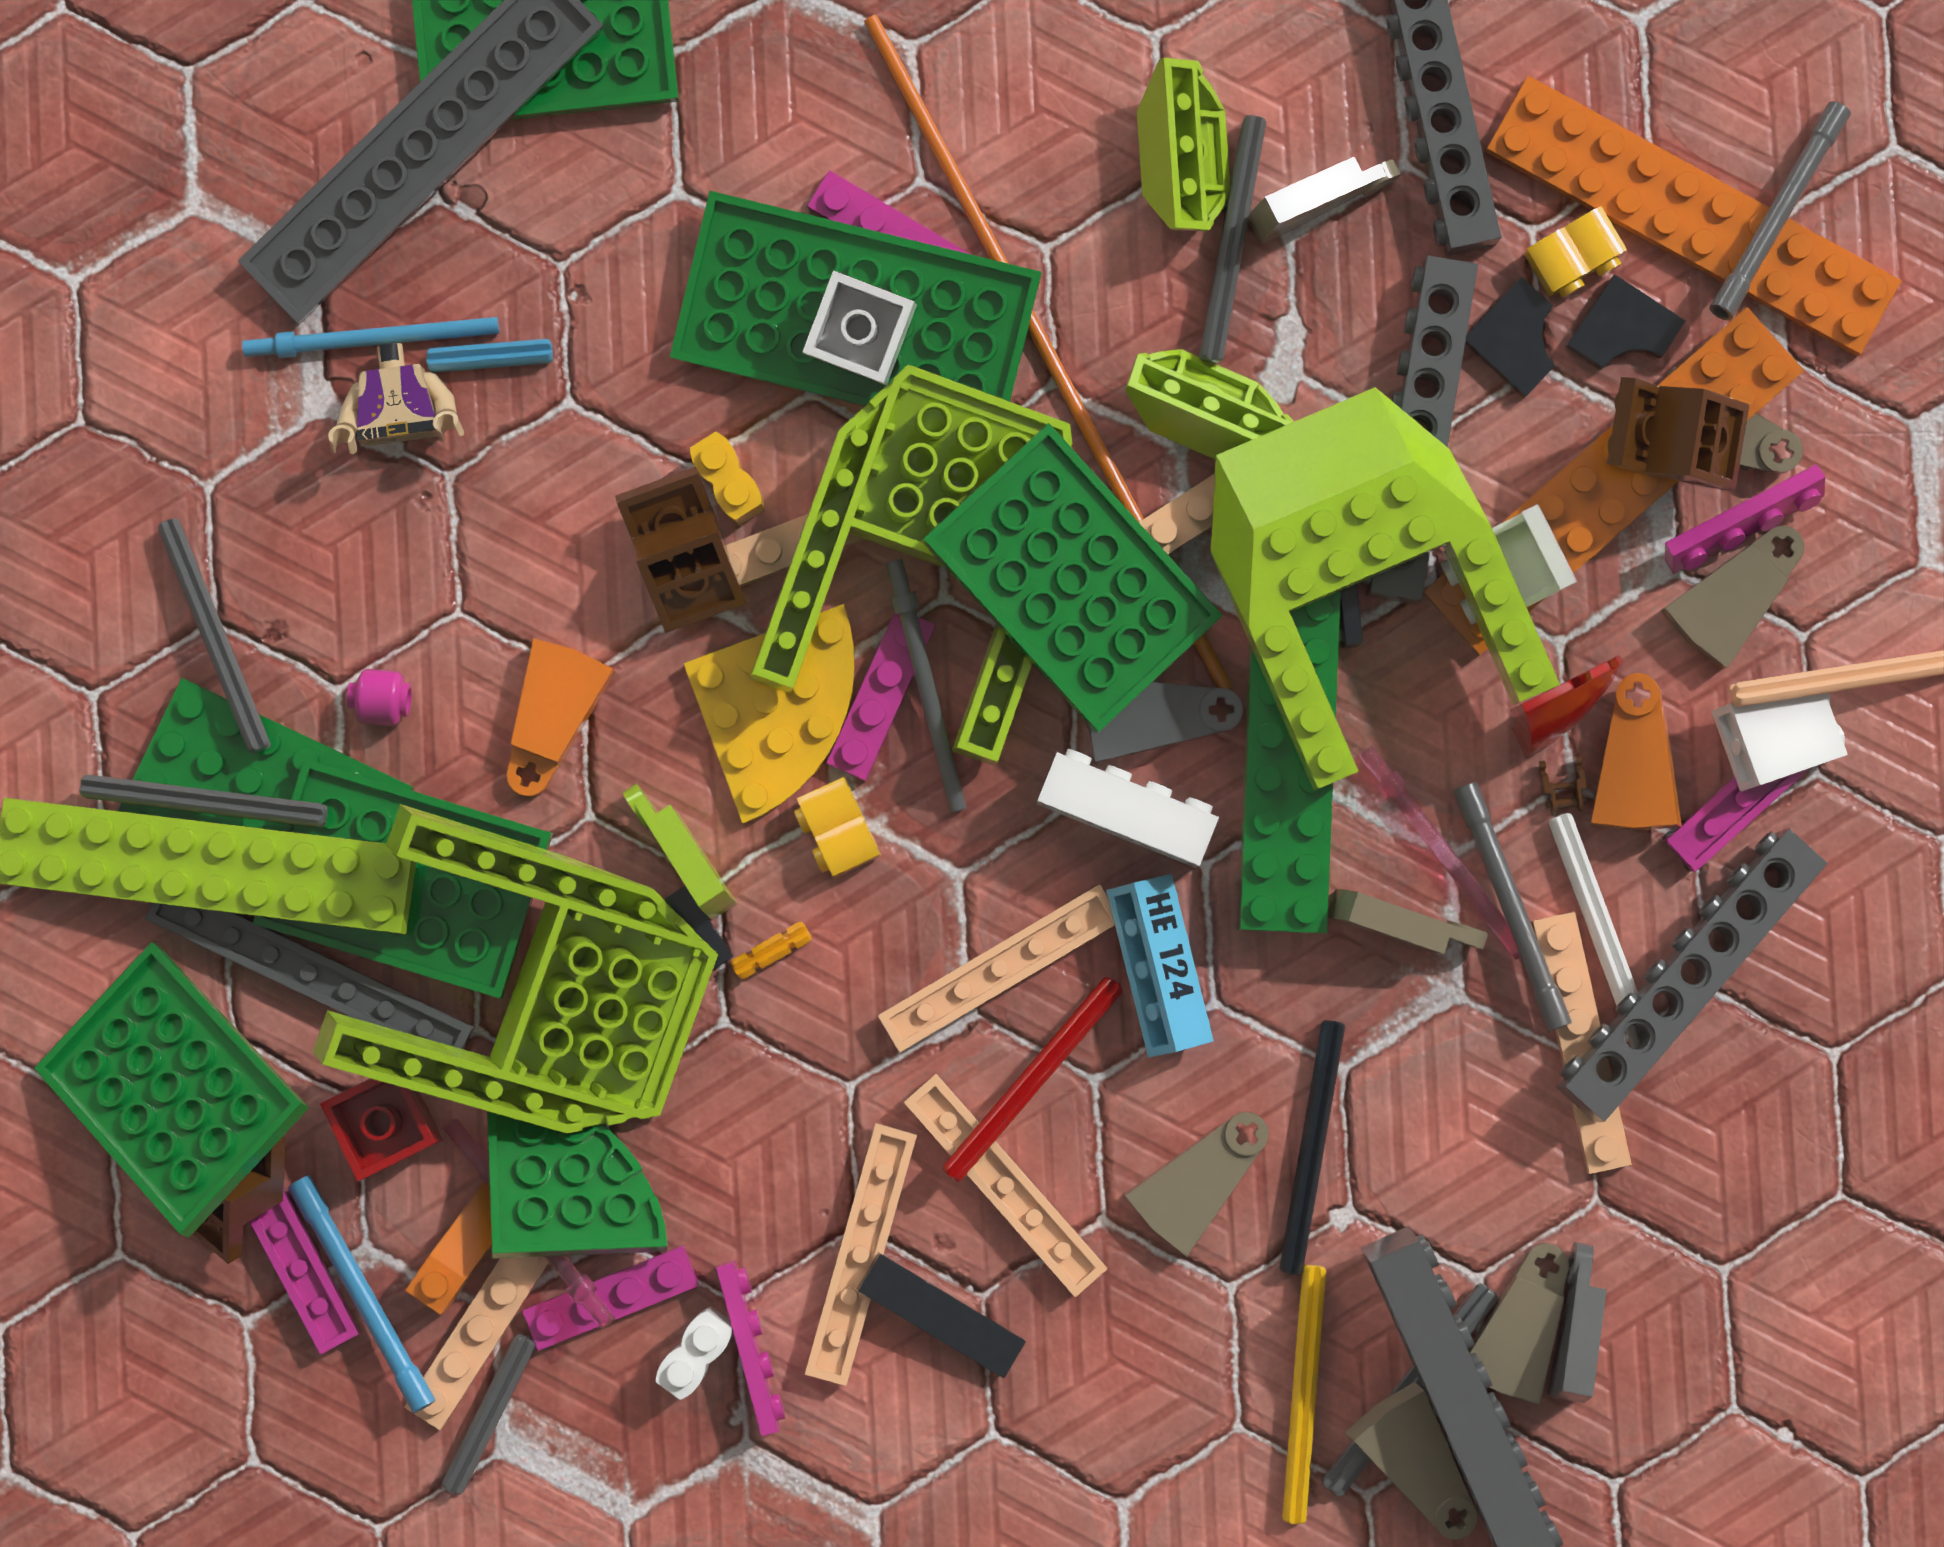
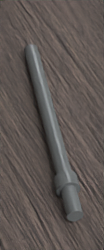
M903 559L887 562L886 566L894 596L890 597L894 614H899L949 810L950 812L959 811L967 807L916 609L919 608L916 592H911Z

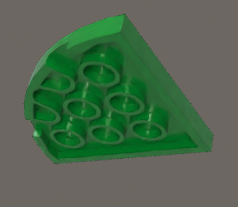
M487 1111L492 1259L667 1252L666 1227L657 1196H654L652 1188L642 1172L643 1168L629 1149L602 1124L582 1128L583 1131L564 1133Z

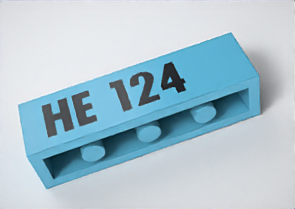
M1172 874L1106 890L1148 1058L1214 1042Z

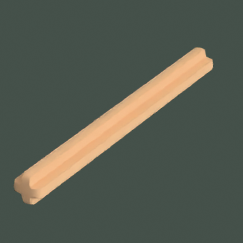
M1944 650L1737 682L1729 688L1731 703L1735 707L1944 675Z

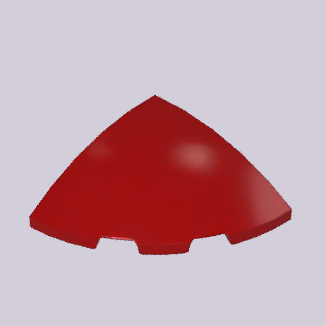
M1620 655L1510 709L1517 724L1511 729L1526 758L1551 745L1572 729L1594 707L1622 666L1623 661Z

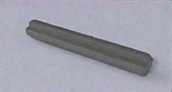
M519 1333L514 1336L442 1481V1487L447 1491L457 1495H461L465 1491L534 1352L536 1345L530 1337Z

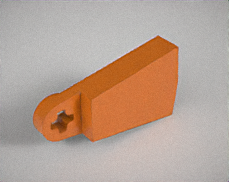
M533 638L511 740L513 747L507 769V781L516 793L525 797H535L542 794L548 788L553 776L616 673L613 668L575 649ZM530 763L536 764L535 772L541 775L539 782L531 781L528 787L522 786L523 778L518 775L519 769H528Z
M1634 673L1626 676L1619 683L1616 690V700L1591 823L1595 826L1637 831L1682 827L1668 724L1664 717L1661 689L1654 679L1643 673ZM1637 684H1642L1643 689L1651 694L1650 699L1642 701L1641 707H1635V702L1632 699H1627L1628 692H1634Z

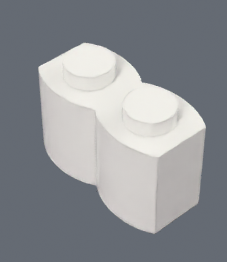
M711 1306L701 1311L687 1327L682 1343L677 1345L661 1363L657 1371L656 1383L680 1400L690 1395L705 1377L709 1363L724 1351L732 1339L734 1332L731 1321Z

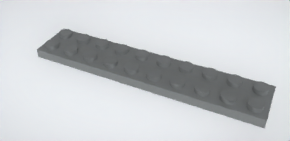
M504 0L268 230L238 262L297 323H301L604 28L603 24L580 0Z

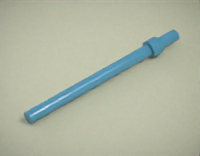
M498 317L296 336L294 331L276 333L274 338L243 340L242 348L244 357L277 354L278 358L297 357L298 352L499 334L500 329Z

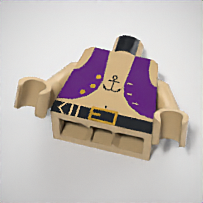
M390 343L377 346L380 369L360 372L359 382L351 386L340 409L337 424L328 434L332 453H336V448L339 444L348 443L349 453L354 454L357 451L356 434L357 440L362 445L372 446L439 437L440 441L444 442V433L447 430L455 428L459 437L464 435V430L457 416L454 395L434 373L426 372L420 364L405 365L402 344Z

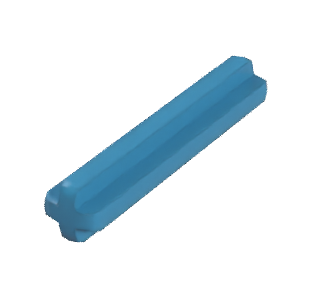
M549 339L439 347L428 349L426 359L428 369L433 373L544 364L553 361V346Z

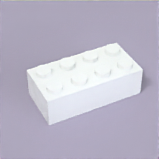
M1067 749L1065 755L1056 753L1037 805L1196 868L1200 866L1219 819L1218 816L1210 814L1213 806L1191 797L1186 799L1185 803L1170 798L1173 790L1148 781L1145 787L1130 782L1131 773L1108 765L1105 771L1090 766L1091 757L1072 749Z

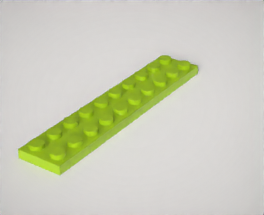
M12 798L3 799L0 819V884L398 934L407 933L416 862L396 856L386 846V843Z

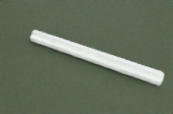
M1565 813L1549 820V825L1617 1006L1628 993L1634 991L1637 994L1638 991L1573 816L1570 813ZM1630 1025L1626 1029V1033L1632 1048L1635 1049L1641 1042V1033L1637 1027Z

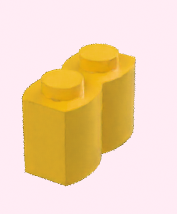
M1602 206L1533 244L1526 249L1524 256L1548 297L1560 293L1562 298H1566L1585 286L1582 281L1584 277L1595 271L1599 277H1602L1622 265L1619 257L1624 255L1627 249Z
M714 432L690 447L694 466L697 468L702 479L713 488L720 508L733 523L740 526L764 511V501L755 481L748 473L742 470L734 448L724 436Z
M842 777L797 798L801 808L795 810L794 813L804 834L812 831L819 847L812 849V852L822 873L830 870L832 876L836 878L881 857V853L846 778Z

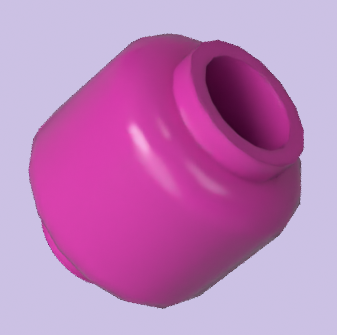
M365 669L359 675L357 683H349L347 707L355 709L356 718L360 723L396 726L402 717L409 716L412 702V686L410 683H405L401 673Z

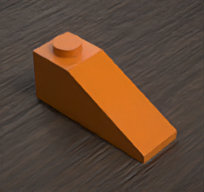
M487 1179L431 1252L405 1290L440 1315L451 1308L492 1248L490 1192Z

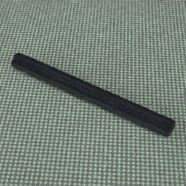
M1324 1020L1321 1024L1279 1266L1280 1271L1286 1274L1301 1275L1304 1269L1345 1032V1025L1342 1022Z

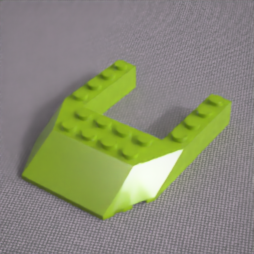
M907 365L865 407L839 429L749 679L788 693L793 690L848 533L945 568L921 540L1048 423L1072 448L1070 424L917 367ZM997 624L991 636L952 751L989 765H993L999 760L1032 662Z
M1376 387L1216 455L1210 553L1314 791L1359 771L1291 617L1290 612L1444 547L1512 705L1560 685L1493 529L1450 449Z
M400 804L386 846L396 856L545 901L490 1057L327 1010L313 1049V1053L322 1065L564 1133L583 1131L582 1128L605 1123L608 1126L624 1123L627 1119L636 1117L645 1119L660 1116L718 954L653 888L559 853Z

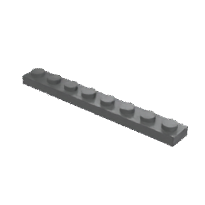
M152 903L144 918L352 1018L460 1049L465 1048L474 1029V1026L271 929L255 925L252 920L237 913Z

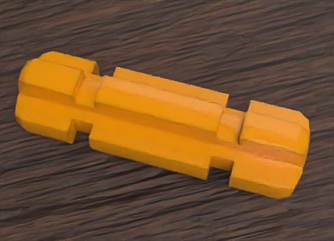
M797 922L788 927L786 933L782 934L780 932L751 948V953L746 954L744 952L732 959L731 965L738 978L746 979L757 973V968L761 967V969H764L792 953V948L796 947L799 949L808 944L812 938L805 924Z

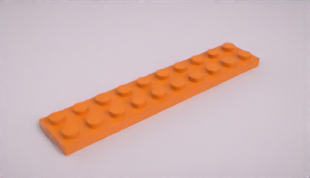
M1529 75L1485 151L1489 155L1591 211L1602 206L1611 222L1722 283L1732 273L1769 209L1768 206ZM1788 218L1750 283V289L1746 296L1858 357L1862 354L1902 280Z
M1746 307L1658 386L1701 388L1749 404L1748 421L1805 370L1753 312ZM1613 425L1503 521L1505 522L1538 504L1573 574L1680 481L1652 478L1607 464L1609 454L1608 440L1612 434ZM1445 573L1442 574L1423 591V594L1480 656L1488 648L1477 622L1471 625L1460 604V601L1466 599L1459 583L1451 586ZM1544 599L1528 606V612L1533 610Z

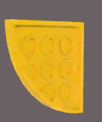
M844 604L820 613L797 680L790 693L749 679L765 633L683 663L742 824L767 814L787 801L814 776L829 756L848 715L853 694L855 672L854 643Z

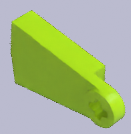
M637 783L622 792L644 827H649L699 908L710 919L714 920L738 904L679 813L671 805L657 813Z

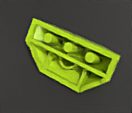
M1164 57L1158 60L1137 110L1142 196L1170 229L1206 232L1213 226L1214 219L1224 207L1230 192L1225 109L1212 85L1202 74L1204 70L1199 61Z
M1182 349L1159 351L1149 355L1148 353H1139L1135 358L1125 388L1127 395L1150 432L1215 460L1216 455L1294 422L1288 414H1283L1277 402L1258 382L1215 363L1205 362L1199 356Z

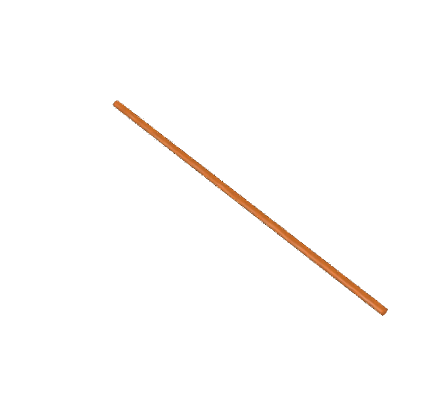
M872 15L864 20V23L989 259L1008 263L878 16ZM1033 310L1028 332L1114 495L1134 518L1140 522L1144 519ZM1204 633L1193 644L1216 687L1233 688L1230 679Z

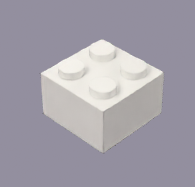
M833 271L803 353L887 386L917 304L912 300Z

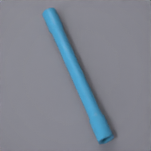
M309 1175L294 1182L288 1187L291 1196L304 1219L311 1225L391 1368L395 1382L414 1414L434 1403L436 1399L420 1370L411 1361L329 1214V1208L312 1177Z

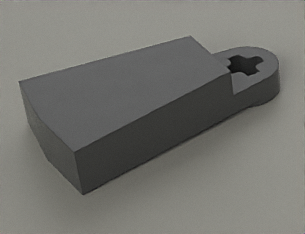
M1152 682L1100 732L1095 733L1088 725L1094 762L1098 763L1229 731L1241 720L1243 714L1242 702L1236 693L1225 688ZM1224 698L1225 705L1233 707V713L1226 715L1225 722H1218L1217 715L1209 714V707L1215 706L1216 699Z
M1574 1242L1568 1259L1569 1270L1566 1277L1568 1288L1547 1395L1585 1403L1593 1397L1607 1289L1590 1286L1594 1254L1593 1246Z

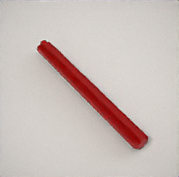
M1108 976L1102 979L945 1162L942 1170L946 1175L956 1182L961 1181L1122 994L1123 989L1115 980Z

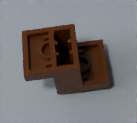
M1621 377L1619 391L1615 397L1616 411L1612 434L1608 440L1609 454L1607 464L1652 478L1698 481L1720 489L1736 490L1749 404L1706 389L1658 386L1638 378Z
M696 467L615 496L616 503L632 540L636 563L665 633L746 604L730 562L724 536Z
M283 1137L193 1233L195 1237L227 1264L242 1256L243 1225L283 1201L286 1148Z

